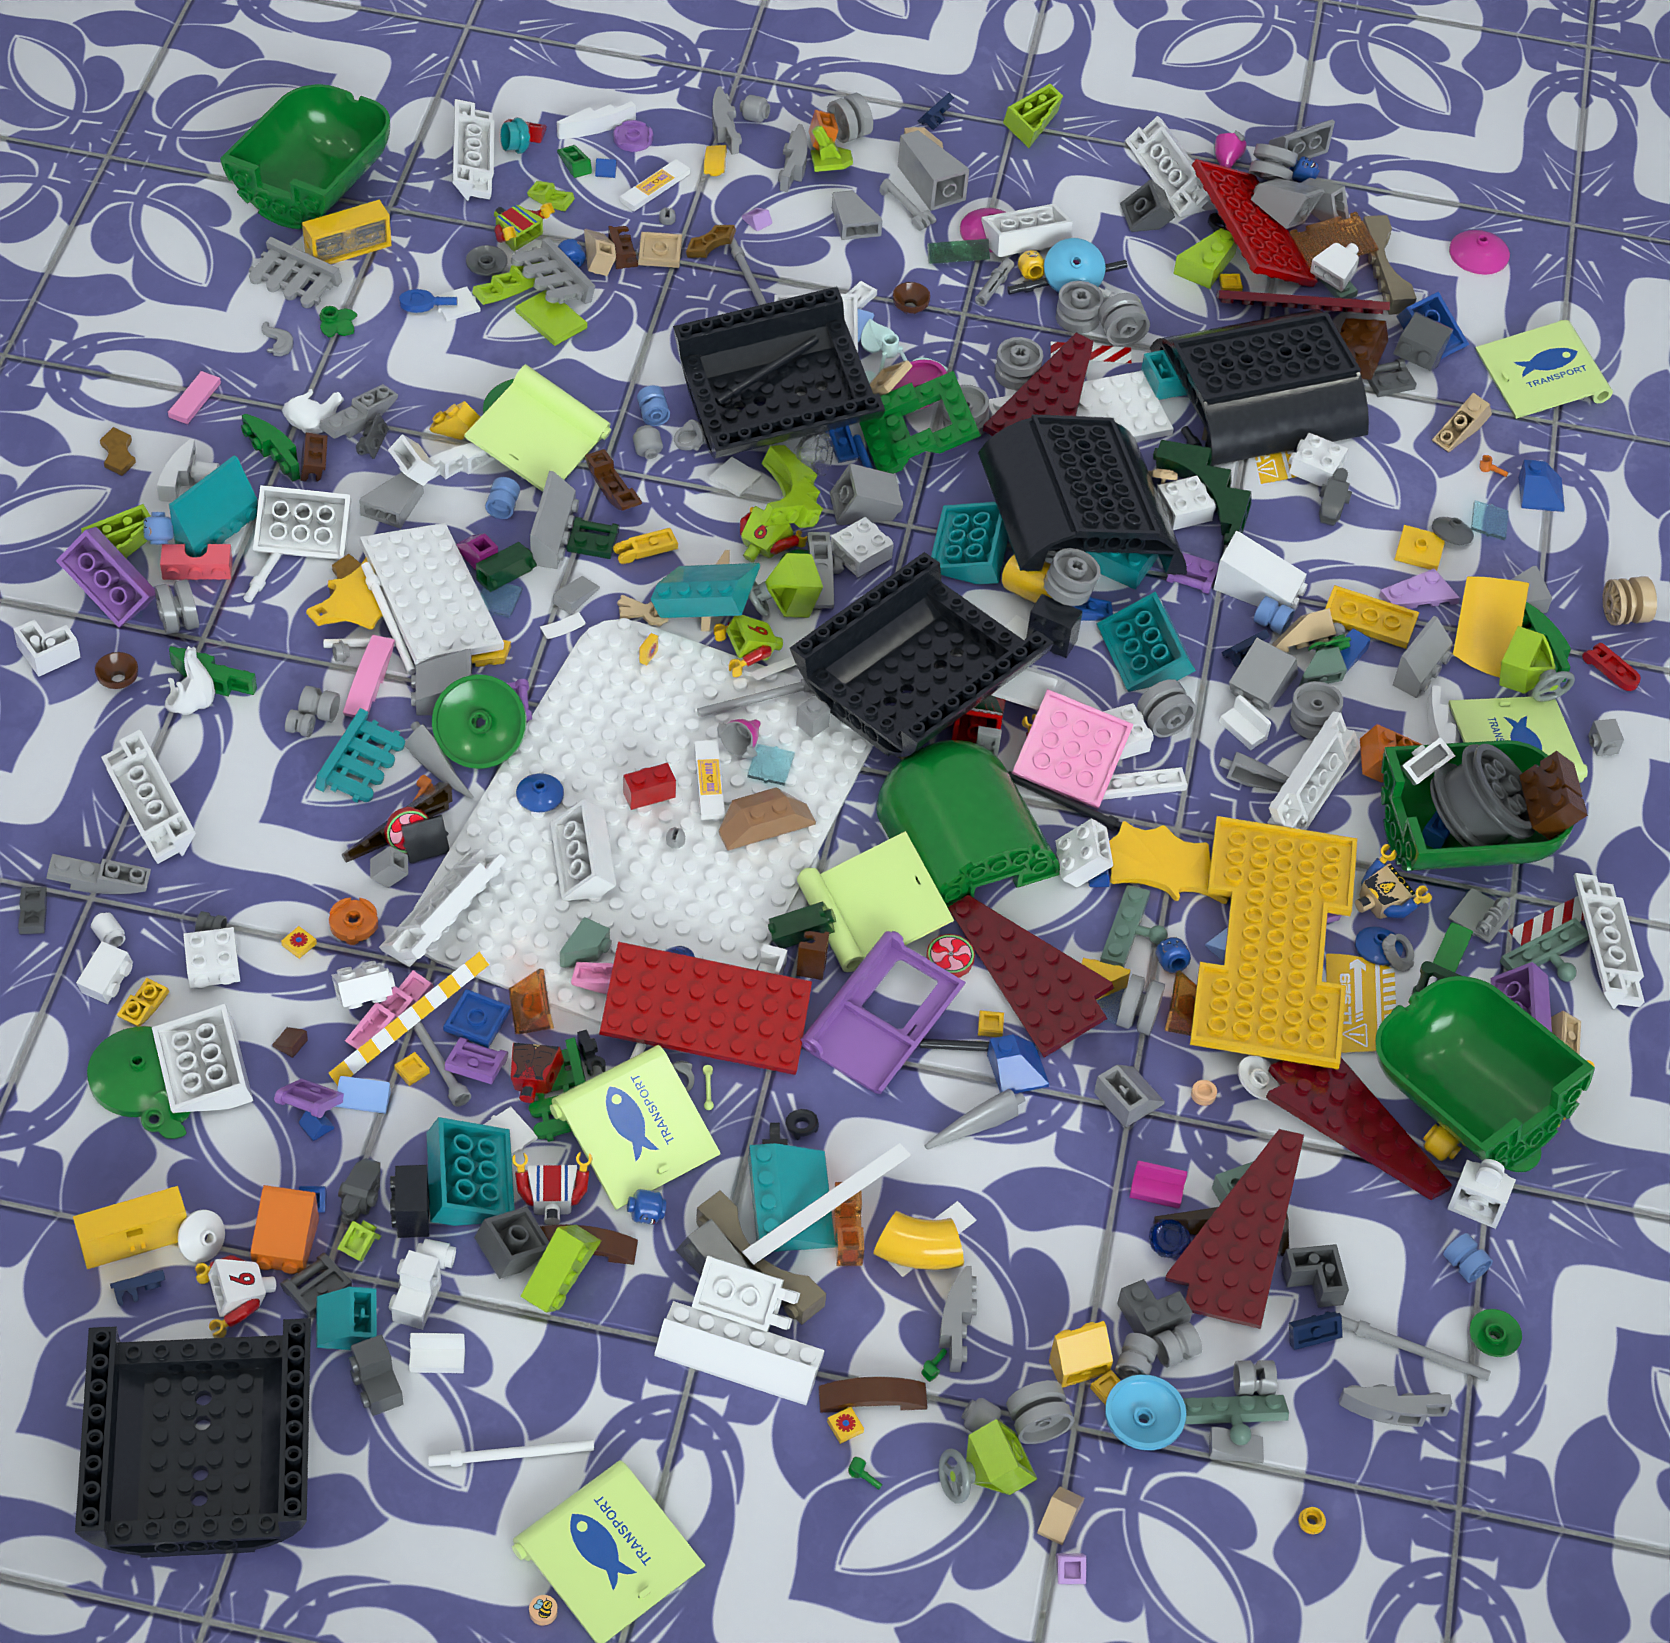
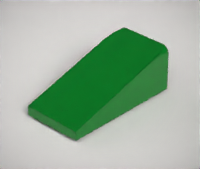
M576 145L557 150L558 155L574 178L592 173L591 160Z
M1451 922L1433 963L1456 972L1473 931Z

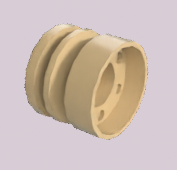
M1648 576L1631 577L1629 580L1624 578L1608 580L1603 589V608L1607 621L1614 626L1626 625L1630 622H1651L1657 610V595L1652 580Z

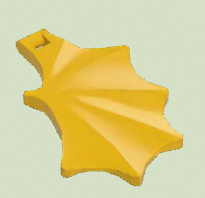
M367 558L364 559L362 564L368 562ZM361 565L345 578L328 580V588L334 590L333 594L324 602L306 610V614L317 626L348 621L372 630L377 621L383 616L372 590L368 589L365 582L366 576Z
M1126 821L1122 822L1119 833L1109 840L1113 860L1110 877L1112 884L1140 883L1167 892L1174 901H1179L1180 892H1195L1206 895L1222 904L1228 902L1230 897L1207 893L1211 865L1208 843L1185 842L1176 837L1165 825L1155 829L1143 830L1133 827Z

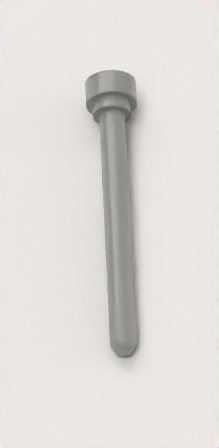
M419 1021L413 1026V1029L448 1085L449 1099L455 1107L465 1105L471 1099L469 1090L466 1086L457 1082L452 1072L444 1070L445 1061L422 1022Z

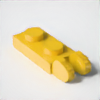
M666 528L616 543L613 546V550L619 555V563L626 564L632 563L635 559L678 549V542L671 528Z

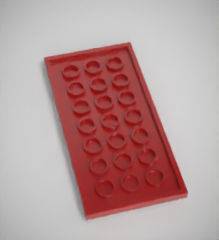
M1195 159L1192 163L1195 174L1203 184L1204 190L1210 196L1211 202L1218 210V215L1226 224V229L1233 236L1235 244L1238 245L1242 252V256L1249 264V269L1255 274H1263L1270 278L1298 283L1301 286L1314 287L1318 281L1314 274L1310 272L1309 265L1288 230L1251 200L1255 187L1260 183L1257 177L1253 174Z
M618 941L599 1035L651 1046L659 1045L666 1049L796 1075L802 1045L800 1039L804 1033L812 981Z

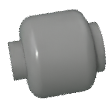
M748 95L740 103V112H742L745 120L761 123L770 114V104L764 97Z
M651 425L641 426L634 433L633 442L636 453L639 456L653 459L663 449L660 432Z
M978 1398L976 1401L972 1399L961 1417L964 1419V1427L972 1433L995 1419L1003 1423L1000 1419V1408L984 1398Z

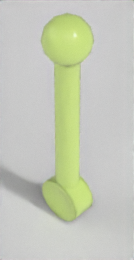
M710 1065L703 1067V1074L706 1077V1102L704 1103L706 1110H712L714 1107L711 1101L710 1076L713 1073V1067Z

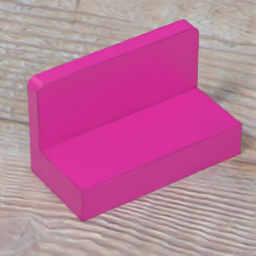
M1137 1161L1129 1198L1180 1209L1188 1172Z

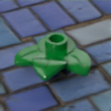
M326 306L319 315L322 322L320 325L321 332L327 337H333L336 333L342 336L351 335L355 331L351 321L358 314L351 309L344 308L338 310L334 306Z
M1345 634L1333 637L1331 641H1318L1310 645L1308 651L1317 649V652L1324 647H1339L1340 651L1351 647V638L1345 637Z
M164 1090L153 1096L150 1107L141 1115V1123L144 1129L149 1132H159L167 1139H178L187 1134L186 1129L181 1123L188 1118L191 1112L172 1113L167 1091ZM156 1116L159 1118V1121L156 1124H152L149 1121L151 1117Z

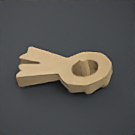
M1157 468L1156 470L1149 471L1151 477L1161 478V484H1164L1166 479L1177 480L1178 476L1172 470Z
M621 595L620 600L617 602V605L621 606L619 607L620 619L643 617L649 625L661 626L669 621V618H661L652 602L643 604L625 595Z

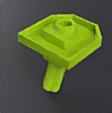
M821 125L816 126L812 130L814 137L819 143V151L810 150L814 172L841 170L853 165L851 150L837 147Z

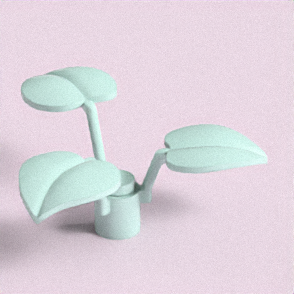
M869 319L862 331L861 344L866 351L871 353L882 350L879 372L884 368L886 357L894 358L900 353L903 361H906L907 358L903 352V347L899 346V337L891 329ZM916 358V359H914L913 361H916V360H924V359H925V360H932V359H929V358ZM865 371L870 383L877 375L872 371Z

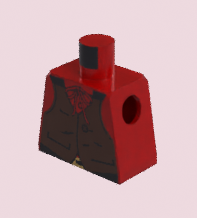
M513 1042L511 1081L514 1089L521 1091L519 1096L521 1101L533 1103L536 1093L547 1094L551 1092L564 1063L560 1047Z

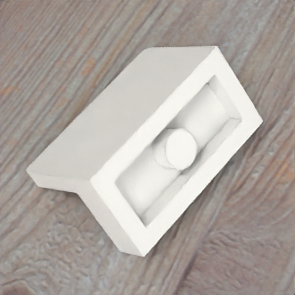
M1241 695L1236 697L1234 707L1221 715L1219 723L1250 750L1267 740L1271 722Z
M410 1333V1372L464 1373V1334Z

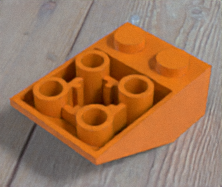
M1376 724L1360 738L1362 774L1384 783V774L1381 773L1385 747L1422 744Z

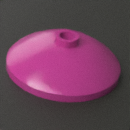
M980 208L968 213L960 224L961 237L969 246L977 250L993 252L988 246L981 220L984 216L1006 212L997 208Z
M1469 230L1459 233L1452 239L1449 247L1452 260L1462 269L1475 274L1487 275L1497 273L1507 266L1510 258V252L1505 242L1495 234L1483 230Z
M933 360L912 361L910 363L913 367L891 391L911 382L914 387H917L947 372L941 364Z

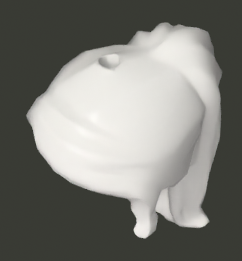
M309 389L306 394L286 402L282 408V413L292 426L301 429L305 434L306 432L319 434L323 432L319 428L320 421L336 414L337 407L344 401L339 392L333 393L326 402L319 404L309 399L313 394L312 389Z
M188 646L184 658L187 677L183 681L176 683L178 687H175L172 678H168L171 691L165 700L167 711L183 715H189L198 709L209 707L215 696L213 679L197 658L196 648Z

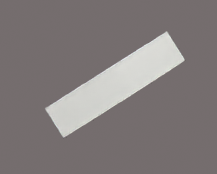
M632 101L617 108L609 104L596 111L588 107L557 121V137L559 139L576 138L615 129L616 126L622 125V122L636 120V105Z
M474 443L457 446L430 457V460L438 469L431 479L438 475H442L447 479L461 470L470 474L495 460V458Z
M1432 685L1427 709L1431 741L1434 742L1441 737L1446 744L1455 743L1456 724L1447 723L1449 705L1440 704L1441 686Z

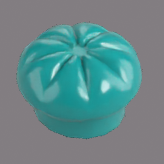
M516 117L512 122L503 123L500 133L503 149L505 151L515 150L517 154H522L528 149L530 144L529 127L522 118Z

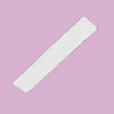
M793 656L749 674L756 680L793 667L796 663Z

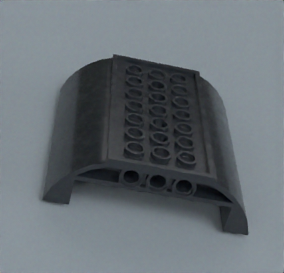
M838 286L673 326L688 393L698 422L703 428L708 451L714 459L884 416L885 408L879 393L873 394L845 322L843 299ZM814 335L817 336L819 343L742 391V394L737 398H731L722 405H717L715 398L725 393L728 387L733 384H739ZM826 387L827 389L820 391L817 388ZM805 392L806 394L799 396L797 393ZM757 402H764V403H765V404L762 405V406H757V405H756ZM737 407H743V408H744V409L741 410V411L735 410V408H737Z
M1314 309L1156 339L1150 347L1151 352L1164 350L1207 430L1205 447L1212 450L1213 466L1297 449L1300 440H1305L1308 433L1331 442L1368 435V404L1360 374L1361 369L1328 312Z
M1032 414L1031 418L1018 421L996 433L979 450V458L1020 571H1042L1048 551L1058 552L1062 549L1074 548L1084 552L1158 554L1166 574L1187 575L1186 561L1138 444L1130 431L1116 423L1114 418Z
M923 552L792 645L790 651L804 680L816 697L829 706L832 715L888 757L890 755L905 757L914 753L1047 654L1054 642L1039 631H1035L1025 640L1017 636L943 584L941 581L940 562ZM954 654H961V655H962L961 657H959V656H954V657H953ZM938 666H944V667H946V668H944V669H942V668L936 669V667H938ZM906 690L912 691V693H902V692H903V691H906ZM887 703H895L894 706H892V705H887V706H885Z
M311 1318L283 1319V1335L120 1342L117 1326L89 1328L75 1533L95 1546L119 1553L139 1555L141 1558L250 1553L255 1552L257 1549L280 1543L300 1531L307 1522ZM204 1395L212 1398L206 1405H199L196 1402L199 1397ZM201 1420L210 1422V1426L205 1430H199L195 1427ZM199 1470L208 1472V1476L204 1480H195L193 1476ZM197 1496H205L207 1498V1502L202 1506L192 1504L193 1499Z

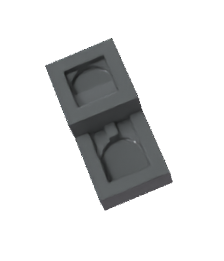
M21 887L19 934L45 933L47 887Z

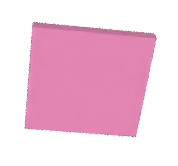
M1047 689L1012 774L1099 809L1134 724Z

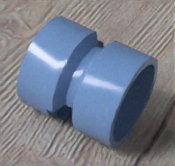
M651 385L639 391L637 400L645 424L660 426L667 422L670 418V410L663 389L659 386Z
M499 477L494 480L485 504V509L491 516L498 519H508L512 516L520 494L518 483L507 477Z
M1265 596L1257 608L1254 622L1263 627L1270 625L1272 631L1281 635L1290 626L1295 609L1284 604L1279 606L1278 601Z
M1465 1233L1456 1238L1446 1248L1443 1256L1453 1267L1459 1266L1458 1272L1468 1283H1471L1490 1268L1493 1260L1483 1249L1478 1250V1243L1468 1233Z

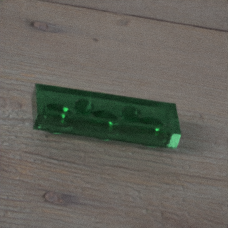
M989 239L927 243L929 264L990 259Z

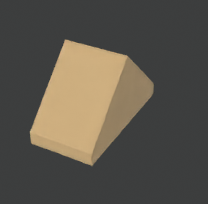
M1059 1487L1051 1497L1037 1534L1063 1545L1085 1498L1063 1487Z

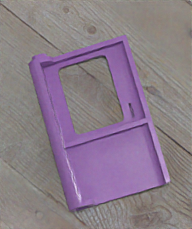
M886 931L800 1039L802 1047L872 1092L881 1094L966 982L906 947L903 937L898 932ZM899 960L906 962L938 983L903 1029L893 1027L862 1007Z

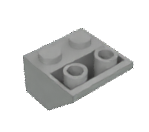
M1115 1065L1097 1077L1094 1090L1095 1095L1125 1128L1164 1105L1165 1101L1133 1066Z

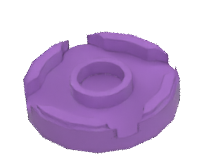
M625 121L619 127H615L613 132L614 143L625 151H642L652 144L653 131L650 126L648 128L641 121Z

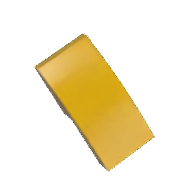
M726 145L706 147L704 174L719 176L725 172Z
M146 978L135 996L130 994L117 1016L137 1027L141 1026L157 1010L170 991L167 987Z

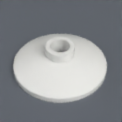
M1247 1056L1239 1063V1079L1250 1094L1259 1099L1268 1100L1266 1098L1268 1091L1280 1086L1268 1072L1271 1063L1259 1056Z
M197 1210L188 1215L182 1222L178 1232L180 1252L186 1259L196 1263H203L214 1258L222 1248L225 1239L223 1221L216 1213L209 1210Z

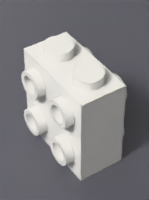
M1308 433L1305 440H1300L1296 450L1297 453L1293 452L1288 464H1291L1289 474L1321 487L1322 484L1327 485L1328 479L1334 478L1336 469L1343 467L1348 448Z
M1198 476L1158 485L1157 493L1173 530L1212 521L1216 504L1214 499L1210 498L1206 486L1201 483Z
M866 517L831 536L832 553L842 558L845 566L857 577L892 559L894 543L878 529L876 524L870 522Z
M1134 703L1103 711L1134 724L1119 760L1150 752L1151 743L1154 739L1153 733L1150 728H1147L1142 713L1136 709Z
M1092 818L1055 840L1056 854L1060 864V876L1065 882L1075 887L1081 886L1113 866L1107 827Z
M234 927L184 933L190 988H204L210 985H227L233 982H240Z
M376 961L362 963L361 968L353 970L352 967L338 969L337 974L332 975L336 997L341 1005L348 1007V1009L363 1006L362 1002L370 1000L373 1003L385 1001L387 996L393 995L391 987H395L392 972L389 973L388 968L385 969L381 963L376 964Z

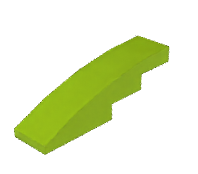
M511 265L509 273L492 276L491 283L473 286L472 293L485 305L509 298L534 287L536 278L524 277L522 275L524 266Z

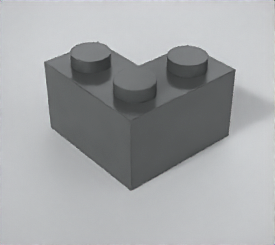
M1337 1244L1286 1249L1281 1263L1286 1287L1312 1285L1318 1308L1344 1305L1349 1288Z
M1144 1279L1121 1288L1117 1302L1133 1332L1147 1335L1152 1339L1153 1336L1169 1330L1172 1332L1176 1326L1186 1322L1190 1323L1193 1313L1180 1291L1156 1300Z
M382 1334L351 1345L352 1356L348 1357L352 1369L350 1374L354 1385L360 1384L362 1389L359 1395L363 1407H369L372 1416L403 1405L402 1390L394 1374L392 1358Z

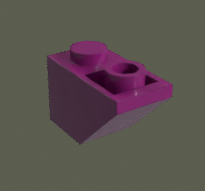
M485 533L472 535L456 544L460 554L475 570L476 563L498 552V546Z

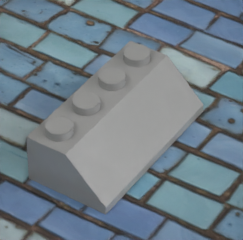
M549 471L530 534V545L533 559L536 561L537 566L558 569L559 562L563 561L565 557L564 544H568L570 538L568 530L573 528L575 519L573 513L578 512L579 500L576 499V490L554 471Z

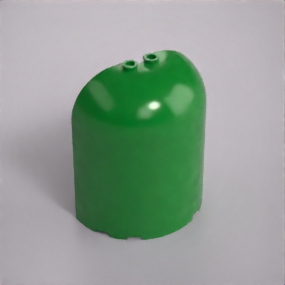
M323 84L302 86L283 95L220 158L221 164L228 180H232L239 189L237 191L238 195L247 204L252 203L259 209L258 214L280 226L302 229V222L324 216L381 156L390 135V116L386 108L379 102L364 96H360L359 100H355L353 94L347 90Z
M946 740L932 743L906 756L885 778L877 798L876 811L878 819L889 839L906 831L947 908L967 895L974 898L976 887L1013 876V883L1016 888L1060 875L1058 859L1000 759L983 746L963 740Z
M1512 740L1447 743L1455 757L1446 763H1452L1457 766L1462 764L1463 751L1472 744H1490L1498 748L1515 763L1522 773L1534 765L1540 766V761L1549 755L1530 744ZM1421 745L1385 747L1381 768V773L1384 774V786L1381 787V804L1386 805V819H1383L1390 851L1391 853L1393 850L1396 851L1397 856L1394 860L1397 865L1401 864L1404 871L1533 863L1551 856L1560 849L1573 829L1574 825L1551 840L1535 830V833L1527 839L1511 836L1508 838V844L1474 847H1463L1450 834L1441 849H1434L1425 844L1422 832L1437 811L1430 790V783L1435 771L1417 785H1413L1400 766L1414 757L1411 752Z
M1454 976L1443 978L1431 983L1420 992H1415L1409 998L1408 1003L1410 1005L1405 1008L1402 1005L1396 1006L1382 1021L1376 1033L1377 1059L1387 1079L1480 1160L1492 1159L1501 1163L1504 1168L1507 1164L1514 1167L1527 1160L1558 1133L1557 1128L1561 1124L1564 1117L1569 1119L1580 1103L1576 1100L1581 1095L1582 1090H1588L1595 1070L1594 1066L1498 988L1486 981L1473 977Z

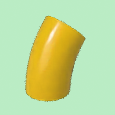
M1013 555L1006 563L1002 573L1003 586L1008 591L1036 604L1041 594L1051 597L1044 588V578L1051 564L1045 561L1042 571H1020L1016 557Z
M896 1211L884 1228L873 1252L874 1255L888 1262L915 1269L942 1270L962 1267L964 1265L961 1241L952 1218L925 1220Z

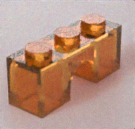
M835 1182V1187L842 1182ZM861 1191L834 1209L836 1266L863 1265L864 1231L863 1227H861Z

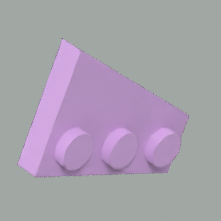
M1435 568L1380 590L1379 594L1383 601L1408 609L1417 608L1418 605L1430 604L1431 607L1439 606L1443 602H1450V605L1458 604L1460 599Z

